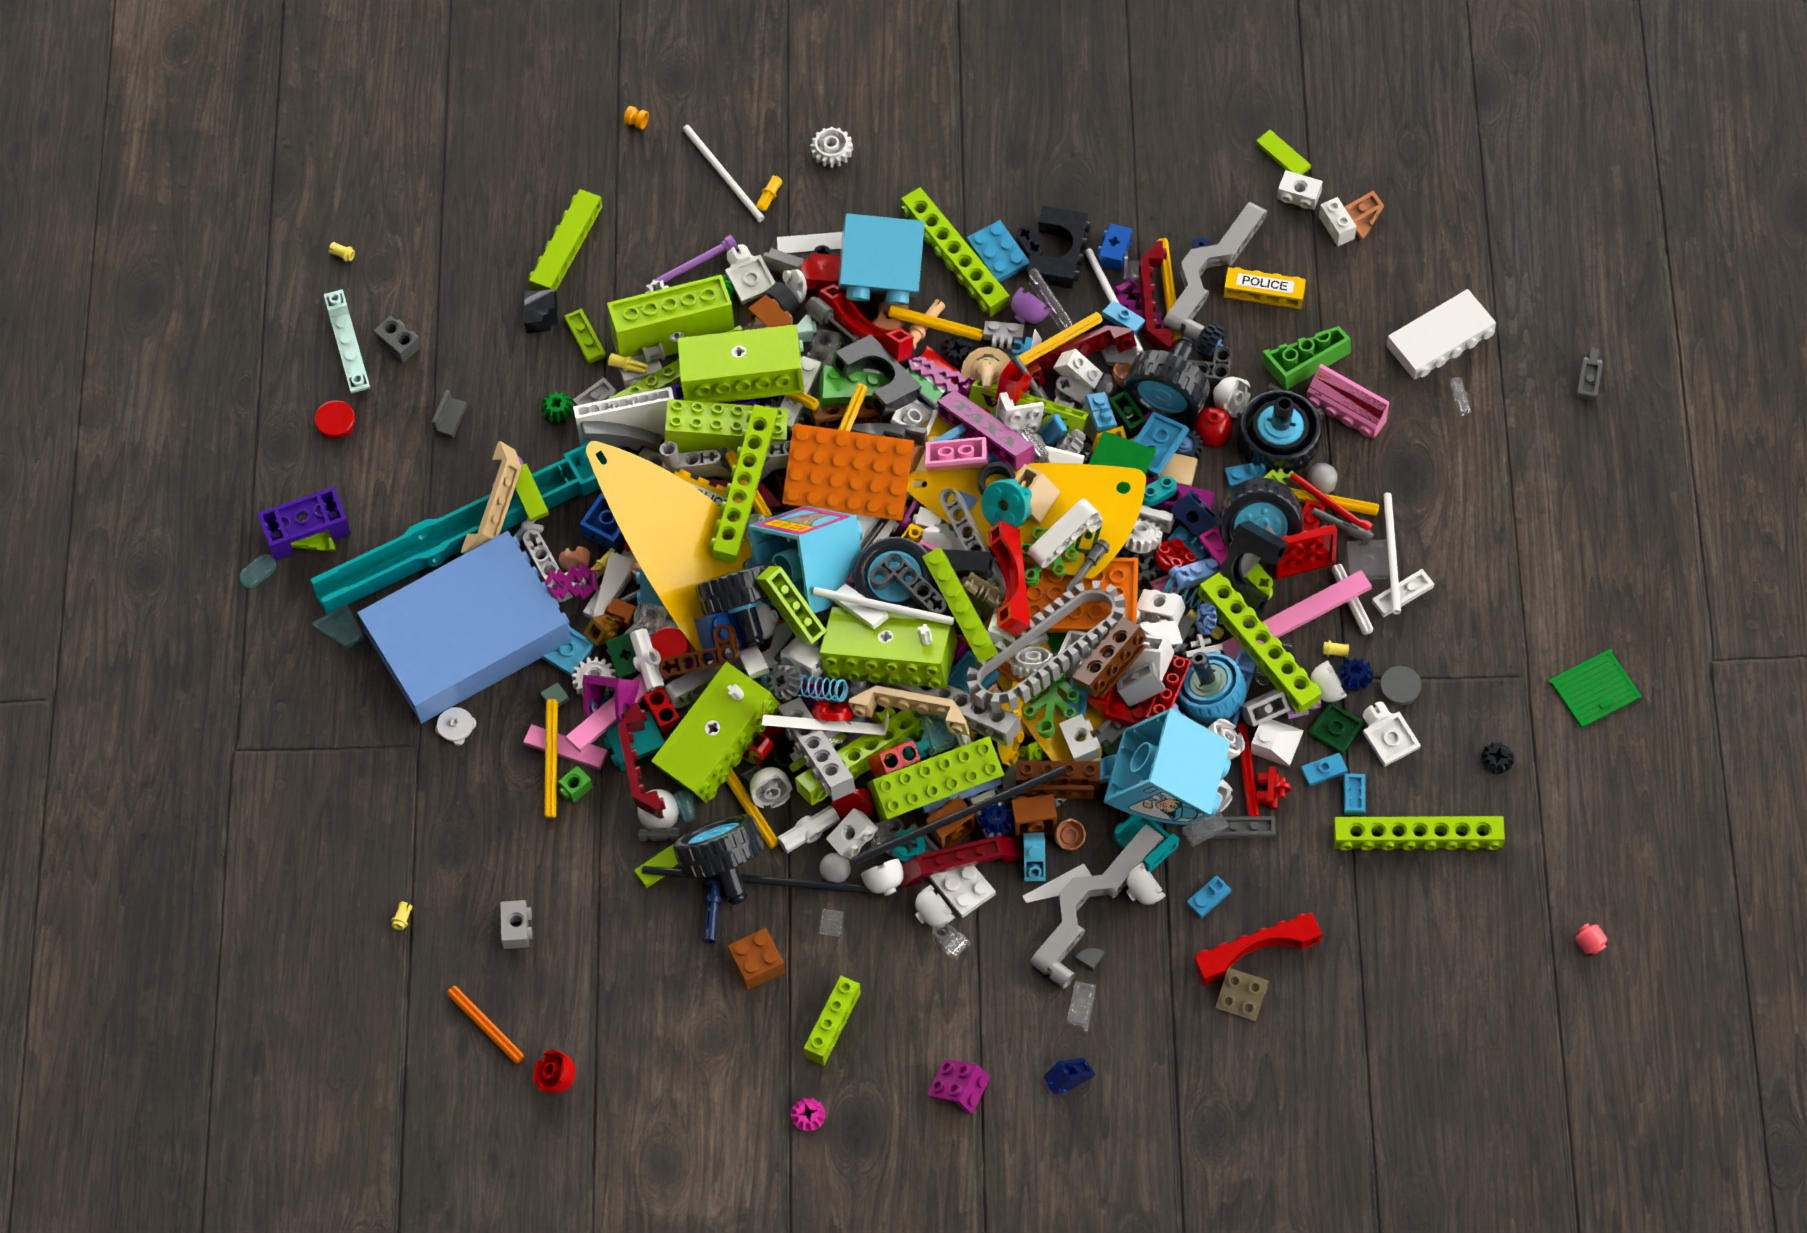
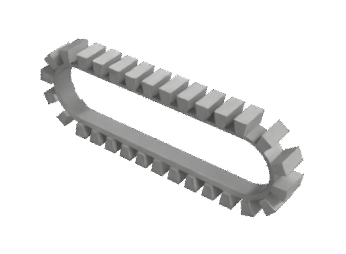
M1092 581L1093 590L1085 591L1083 583L1075 585V597L1068 590L1063 594V601L1060 597L1053 601L1054 609L1049 604L1043 609L1044 616L1041 612L1034 615V623L1030 619V626L1014 638L1010 633L1004 638L1005 645L1002 641L995 644L999 654L983 663L975 659L976 669L969 667L967 671V686L970 698H975L977 707L984 710L988 702H991L992 713H1001L1000 704L1009 703L1011 711L1018 709L1017 697H1020L1024 704L1031 699L1030 691L1036 696L1041 692L1040 684L1045 689L1051 684L1050 677L1053 681H1056L1061 677L1060 670L1065 674L1070 670V663L1073 667L1080 663L1079 655L1083 660L1090 655L1089 648L1093 651L1098 646L1099 641L1101 642L1117 622L1122 617L1126 618L1123 594L1117 595V587L1112 584L1108 585L1105 592L1102 591L1101 581ZM1097 600L1107 603L1112 608L1110 615L1013 689L1003 693H993L987 691L981 685L986 675L1081 604Z

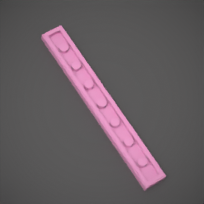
M1362 570L1263 622L1268 626L1269 632L1274 637L1279 638L1372 589V585ZM1234 637L1221 643L1223 654L1234 661L1238 649L1244 650ZM1261 640L1257 641L1260 644H1264Z
M689 642V646L691 648L690 653L696 652L692 644ZM642 673L633 679L640 681L635 703H640L644 699L643 696L650 693L647 692ZM661 674L663 682L670 677ZM615 695L566 736V741L580 753L617 722ZM625 704L623 705L622 710H621V716H622V717H623V716L625 715V713H626V705H625Z

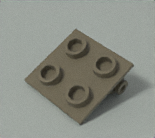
M972 572L962 584L974 608L983 611L986 616V622L994 609H998L1001 605V600L1004 598L1005 593Z
M1228 967L1215 1008L1256 1021L1269 980Z

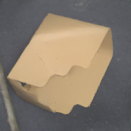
M1174 453L1159 478L1169 476L1174 478L1177 484L1192 487L1197 468V459Z

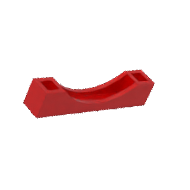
M834 284L819 290V298L834 309L833 319L842 327L861 339L871 334L897 362L912 357L914 336L902 328L884 329L872 324L858 311L851 300L846 299V292L838 290V287Z
M1000 521L988 531L989 546L1001 566L1006 585L1004 602L996 611L998 628L1018 636L1030 626L1020 529Z
M1302 913L1288 922L1285 920L1280 921L1269 929L1261 928L1253 935L1240 936L1234 942L1221 943L1215 949L1209 951L1207 949L1202 950L1194 957V966L1203 986L1224 979L1228 967L1231 968L1236 961L1256 949L1268 946H1288L1302 950L1321 943L1322 933L1313 913Z

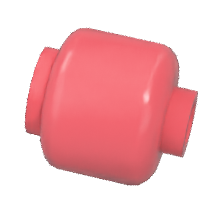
M1587 923L1577 930L1580 934L1576 936L1575 940L1585 954L1591 953L1593 956L1606 947L1607 937L1598 925L1590 926Z

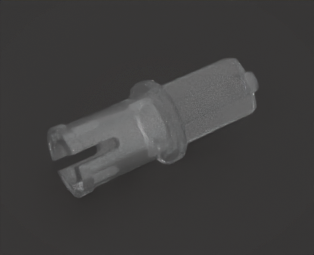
M1458 377L1450 380L1453 400L1457 403L1459 413L1465 416L1471 412L1467 400L1468 393L1464 389L1462 378L1459 377V380Z

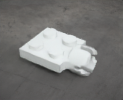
M741 244L737 245L740 250L738 253L734 247L727 252V260L731 266L725 269V273L732 282V287L741 304H745L763 296V293L775 284V281L761 255H751L747 246Z
M1383 702L1374 703L1376 705L1375 708L1371 705L1364 710L1363 718L1367 722L1368 728L1363 731V734L1384 767L1420 749V743L1400 712L1390 713Z

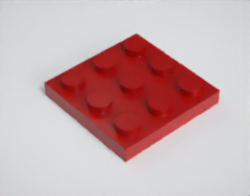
M1335 524L1281 537V539L1289 543L1282 561L1275 563L1277 579L1335 565L1337 544Z

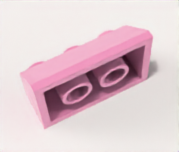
M986 437L926 442L925 465L928 472L983 468L989 464Z

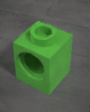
M578 766L559 780L560 794L566 800L569 798L573 803L593 788L591 779ZM578 784L576 788H570V785Z

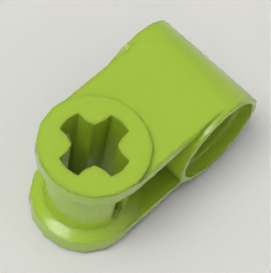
M1257 562L1244 578L1251 586L1269 595V600L1273 595V580Z

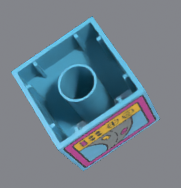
M804 506L748 526L754 566L771 561L775 562L777 566H781L814 614L830 608L834 602L830 598L813 595L814 587L837 591L845 584L861 553L860 540L863 537V530L855 515ZM769 598L762 600L767 605L774 606Z

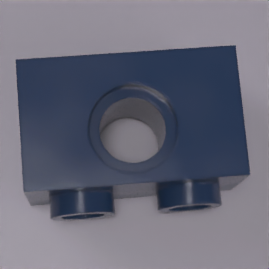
M1191 489L1171 509L1174 518L1179 522L1182 521L1187 526L1188 532L1193 536L1196 535L1198 538L1215 525L1219 518ZM1189 512H1196L1198 514V518H1191L1189 516Z

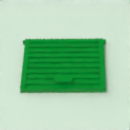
M1103 431L1089 464L1136 468L1141 470L1146 476L1157 448H1150ZM1120 482L1116 487L1117 491L1121 494L1128 493L1131 488L1127 482Z
M1612 649L1548 681L1557 691L1581 728L1642 697L1612 654Z

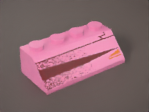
M1320 364L1307 390L1306 399L1316 408H1322L1328 416L1335 417L1342 421L1344 425L1353 427L1362 435L1374 439L1386 423L1389 402Z

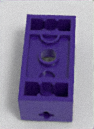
M335 487L258 513L274 561L294 555L290 543L328 530L333 541L351 535ZM300 515L308 516L305 521L297 520Z

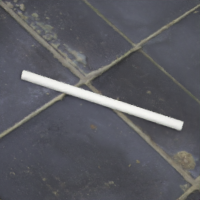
M685 125L683 131L757 221H763L765 217L691 127Z
M1087 249L1085 254L1109 302L1111 303L1114 300L1119 303L1092 249ZM1134 335L1137 346L1133 347L1136 355H1139L1144 351L1136 335Z
M1385 493L1383 497L1393 614H1400L1401 606L1391 493Z
M814 587L813 595L943 624L954 625L955 617Z

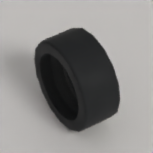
M992 462L985 465L978 474L980 494L983 495L987 488L985 480L990 475L1002 474L1008 479H1015L1014 470L1008 464L1002 462Z
M783 735L774 742V748L771 751L773 765L775 768L786 773V775L802 773L807 768L806 765L792 772L789 768L790 764L780 760L779 751L783 747L794 745L795 743L793 740L790 741L787 735Z

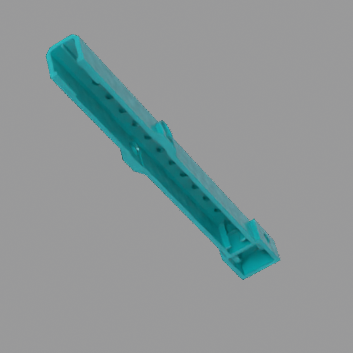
M590 442L563 454V460L532 474L547 509L555 507L581 493L584 497L600 489L586 453V447ZM601 450L595 454L602 465L607 463V459ZM514 490L500 532L528 518L516 490ZM490 494L438 519H426L411 526L404 535L310 579L314 592L325 613L328 615L424 568L438 566L446 558L460 552L466 535L478 533Z

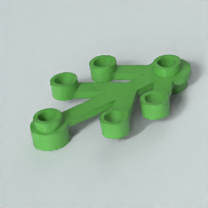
M1035 528L1032 532L1034 540L1037 541L1049 529ZM1041 532V536H1035L1036 533ZM1074 542L1065 551L1066 559L1070 562H1074L1078 558ZM1030 543L1022 544V554L1025 557H1029L1028 552L1023 550L1032 546ZM1069 553H1075L1073 557L1068 556ZM1061 554L1054 560L1053 572L1056 577H1063L1066 574ZM1038 563L1032 569L1025 571L1027 586L1033 587L1040 582L1039 573L1043 568ZM1058 568L1063 569L1060 573L1056 572ZM1029 574H1034L1032 578L1027 577Z
M1061 670V677L1056 681H1053L1050 677L1051 684L1044 689L1040 684V693L1050 687L1049 693L1040 698V693L1031 697L1029 701L1035 703L1031 706H1026L1023 710L1025 718L1032 720L1036 717V712L1046 705L1044 720L1040 721L1037 725L1040 736L1044 738L1052 737L1055 732L1053 724L1055 705L1063 711L1066 720L1077 716L1075 708L1070 707L1058 694L1060 687L1067 694L1069 703L1076 704L1080 701L1079 692L1073 690L1066 682V673L1063 674Z

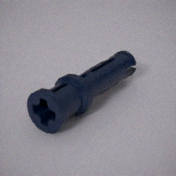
M719 879L705 880L707 888L703 901L706 905L702 941L709 944L716 943L718 908L722 903L720 896L721 887H723Z

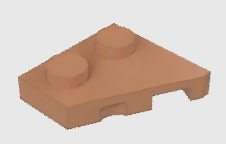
M1374 191L1344 207L1357 226L1356 235L1361 241L1364 240L1384 207Z

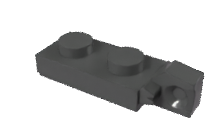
M1591 347L1589 358L1584 357L1576 396L1578 398L1595 401L1597 399L1603 365L1602 360H1598V348Z
M1108 719L1096 729L1092 736L1097 737L1100 746L1106 748L1123 735L1124 729L1130 726Z

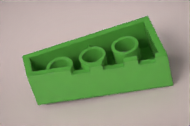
M1340 326L1316 333L1314 337L1308 339L1304 337L1298 339L1296 343L1280 345L1278 349L1272 351L1270 349L1264 350L1263 366L1285 390H1289L1316 374L1320 364L1328 367L1350 354L1351 339Z
M824 365L819 378L818 407L850 403L858 383L867 386L868 390L863 401H869L875 390L890 382L883 374L857 371L843 378L833 366Z

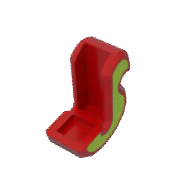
M759 734L757 740H754V744L750 745L749 749L742 755V759L750 764L760 765L774 748L773 741L768 736Z

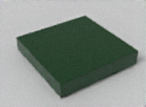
M1330 702L1312 725L1307 735L1343 756L1364 728L1365 722Z

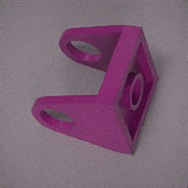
M583 674L584 715L588 718L600 708L606 686L614 687L615 714L617 721L620 723L623 719L621 716L622 707L624 704L626 705V715L635 703L640 681ZM593 699L594 709L593 712L590 713L589 705L591 700Z

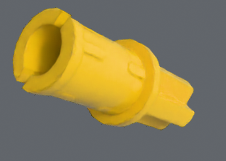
M772 176L766 188H763L762 195L756 204L760 211H766L772 199L776 198V192L782 184V180L779 177Z

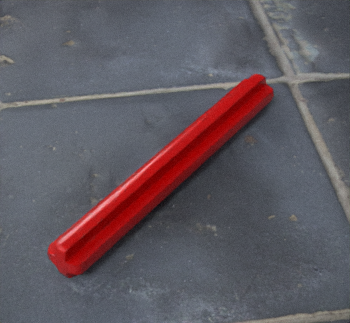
M1243 722L1237 724L1236 730L1237 734H1242L1245 741V749L1240 753L1247 814L1248 816H1259L1248 725Z

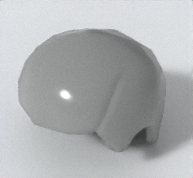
M1317 463L1309 469L1307 482L1322 493L1328 494L1335 489L1338 478L1337 472L1333 466L1327 463Z
M830 853L824 856L820 862L819 871L825 881L842 883L850 875L851 866L846 857L841 856L839 853Z

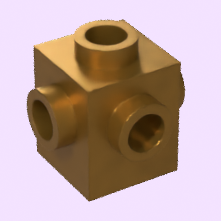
M604 614L593 617L583 634L596 646L606 644V640L617 637L616 633L620 626L614 622L611 616Z

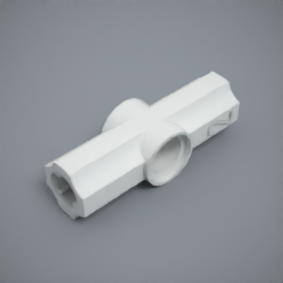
M642 628L631 632L630 638L636 654L633 660L634 666L642 673L647 692H652L661 687L664 688V682L658 666L661 662V657L658 651L652 647L647 629Z
M828 806L812 817L808 815L800 819L795 827L778 836V841L782 849L789 853L806 842L812 843L822 835V832L839 823L840 818L835 809Z

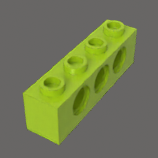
M769 566L756 578L760 587L763 588L770 601L802 644H813L827 632L781 566Z
M840 976L804 1047L805 1058L823 1066L825 1065L861 994L860 983Z

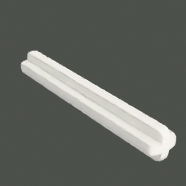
M1341 564L1332 567V573L1337 582L1348 577ZM1358 596L1347 601L1362 634L1372 633L1373 627Z

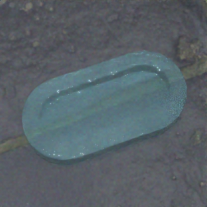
M263 554L244 568L240 573L241 583L247 588H253L271 575L276 569V562L273 556Z

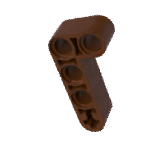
M723 624L714 629L713 637L716 646L714 648L661 660L659 663L660 673L664 676H675L724 665L726 661L728 663L736 662L740 657V649L734 627L729 624ZM723 628L729 632L727 639H723L720 635ZM727 648L733 652V657L730 660L725 656ZM707 653H711L713 656L711 664L705 660ZM688 657L693 659L694 664L692 668L686 666V659ZM678 663L679 667L667 670V665Z

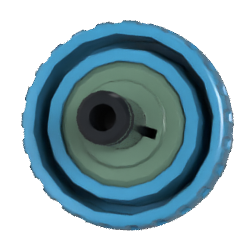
M1195 653L1191 658V666L1178 694L1183 710L1189 717L1203 723H1213L1220 718H1230L1241 708L1247 694L1246 682L1239 666L1234 660L1223 654Z

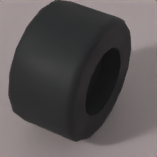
M776 282L763 293V296L767 295L769 298L775 299L784 312L788 311L792 315L799 309L797 297L790 288L781 282Z

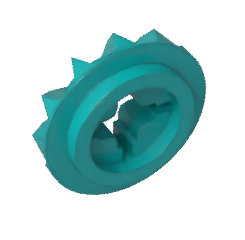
M908 829L901 831L895 836V838L900 837L914 830ZM923 836L911 841L915 847L911 848L910 853H908L906 848H903L908 845V842L893 848V853L900 861L905 862L916 855L924 854L926 844Z

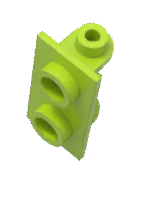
M1039 741L1033 742L1028 746H1021L1018 751L1019 756L1028 759V761H1040L1048 757L1038 744Z

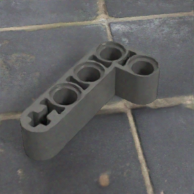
M1222 346L1215 350L1213 362L1190 361L1205 374L1209 387L1215 388L1223 379L1230 376L1232 353L1229 348Z
M891 553L886 556L870 572V584L875 590H884L895 581L924 611L946 615L947 604L945 599L898 553ZM891 562H897L900 564L897 568H891L889 566ZM878 575H881L885 578L881 582H877L874 580V578ZM906 576L914 578L912 582H905L903 579ZM925 590L928 592V595L921 597L917 593ZM934 605H935L936 607L941 606V609L939 610L938 608H936V609L934 610Z

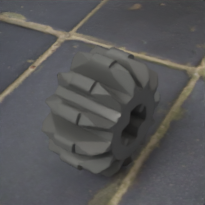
M782 664L779 665V668H773L774 674L768 675L771 682L767 685L772 687L770 692L778 699L789 700L792 696H798L797 689H802L799 686V683L803 681L799 677L801 672L791 665L786 666Z

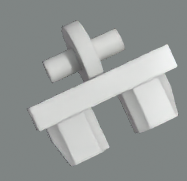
M1197 634V641L1190 642L1191 648L1199 647V649L1186 651L1183 656L1191 660L1192 656L1198 652L1221 654L1220 652L1223 650L1222 644L1205 647V645L1211 644V639H1203L1202 634Z

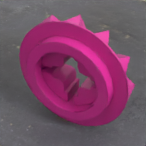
M803 1098L801 1101L796 1102L791 1109V1120L795 1127L802 1131H814L823 1124L825 1109L821 1102L816 1101L814 1098ZM806 1107L810 1112H814L811 1114L810 1122L806 1116H802V1114H805Z

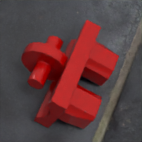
M1269 767V772L1258 773L1259 786H1268L1267 791L1257 792L1258 803L1269 805L1271 810L1277 809L1278 793L1279 798H1285V793L1291 792V785L1286 783L1285 777H1280L1279 782V774L1276 773V767Z

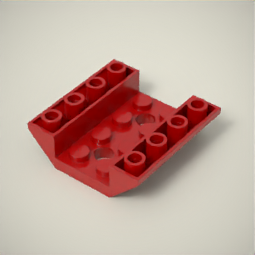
M1173 655L1162 680V683L1165 685V691L1135 704L1137 707L1135 709L1126 707L1128 704L1119 694L1117 683L1103 699L1098 696L1095 698L1088 694L1087 701L1105 719L1131 727L1173 708L1192 662L1189 659Z

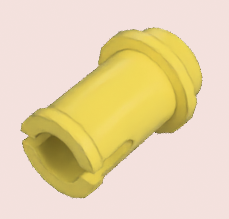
M335 242L331 243L329 248L333 250L329 249V254L341 257L345 262L352 261L355 255L352 247H344Z
M1331 640L1324 642L1323 654H1326L1327 657L1329 655L1348 657L1349 644L1331 643Z
M406 902L399 903L396 915L391 920L392 927L397 930H403L408 925L407 919L412 906L409 904L407 907L408 903Z

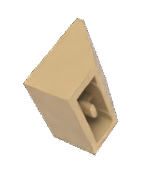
M1024 464L1015 479L1021 487L1028 488L1032 492L1030 501L1032 513L1028 518L1040 524L1060 495V490L1042 472ZM1004 500L1005 507L1008 508V503Z

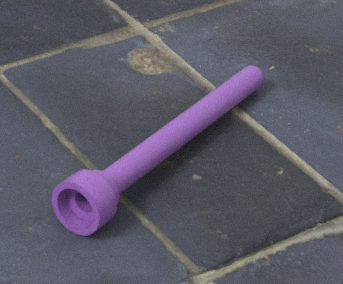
M729 235L723 238L720 245L654 280H663L665 283L724 251L728 252L733 247L736 250L738 248L734 238Z

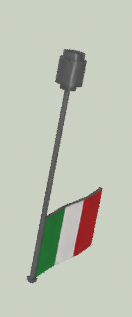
M812 297L807 301L805 309L821 325L831 322L854 342L858 341V339L833 319L834 309L821 298ZM929 346L919 356L926 357L927 361L934 360L936 368H949L951 373L958 371ZM913 362L915 367L921 366V363ZM908 367L906 371L922 386L919 396L929 403L933 410L938 409L937 400L947 392L946 386H935L933 377H920V372H911ZM945 374L940 375V378L946 379ZM951 379L952 385H955L957 379Z

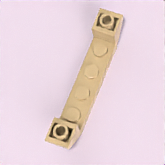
M498 441L492 458L493 461L500 464L478 533L466 535L461 550L463 554L499 536L522 467L515 449L501 441Z
M874 686L850 698L848 701L853 714L859 717H872L876 705L879 704L883 707L890 706L904 711L911 710L921 714L937 715L941 718H946L945 721L949 732L955 735L962 734L967 736L970 733L964 716L954 700Z

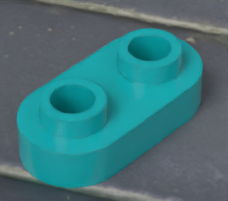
M1164 476L1145 486L1142 504L1145 506H1155L1173 496L1177 491L1176 480L1172 477Z

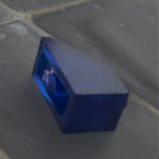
M1085 1058L1058 1061L1043 1078L1047 1082L1048 1088L1054 1094L1070 1091L1094 1077L1095 1073Z

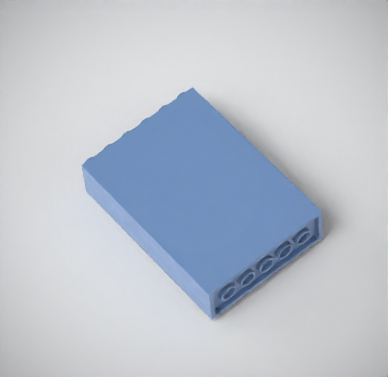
M508 531L357 612L366 635L421 724L571 641L570 633L572 630L568 624L570 622L566 614L560 612L557 600L549 595L548 586L545 585V582L541 583L536 567H531L527 553L521 551L516 536L512 537Z

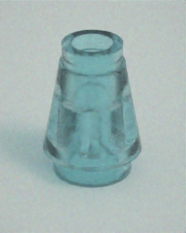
M689 790L674 794L678 811L684 823L694 821L696 817L693 795L690 794Z

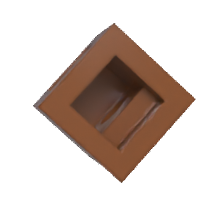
M614 598L612 603L607 605L604 614L611 616L615 623L619 626H624L625 631L633 626L636 606Z

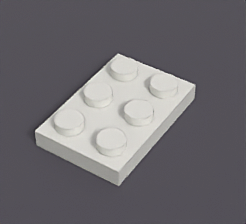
M974 865L928 876L962 918L996 895V891Z

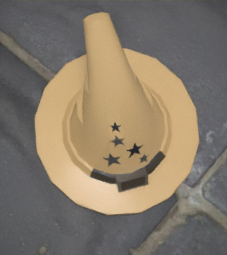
M992 347L978 348L971 352L964 360L961 374L966 379L972 377L975 381L977 379L982 380L983 389L988 390L991 388V384L998 385L1000 374L1010 362L1008 355L999 349Z

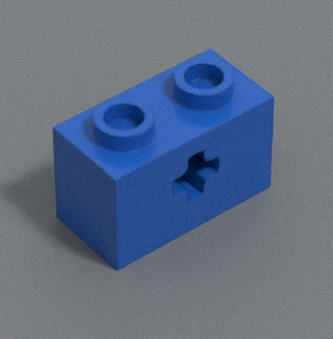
M1110 223L1108 230H1104L1102 236L1103 246H1099L1096 257H1099L1100 266L1122 271L1132 241L1133 229Z

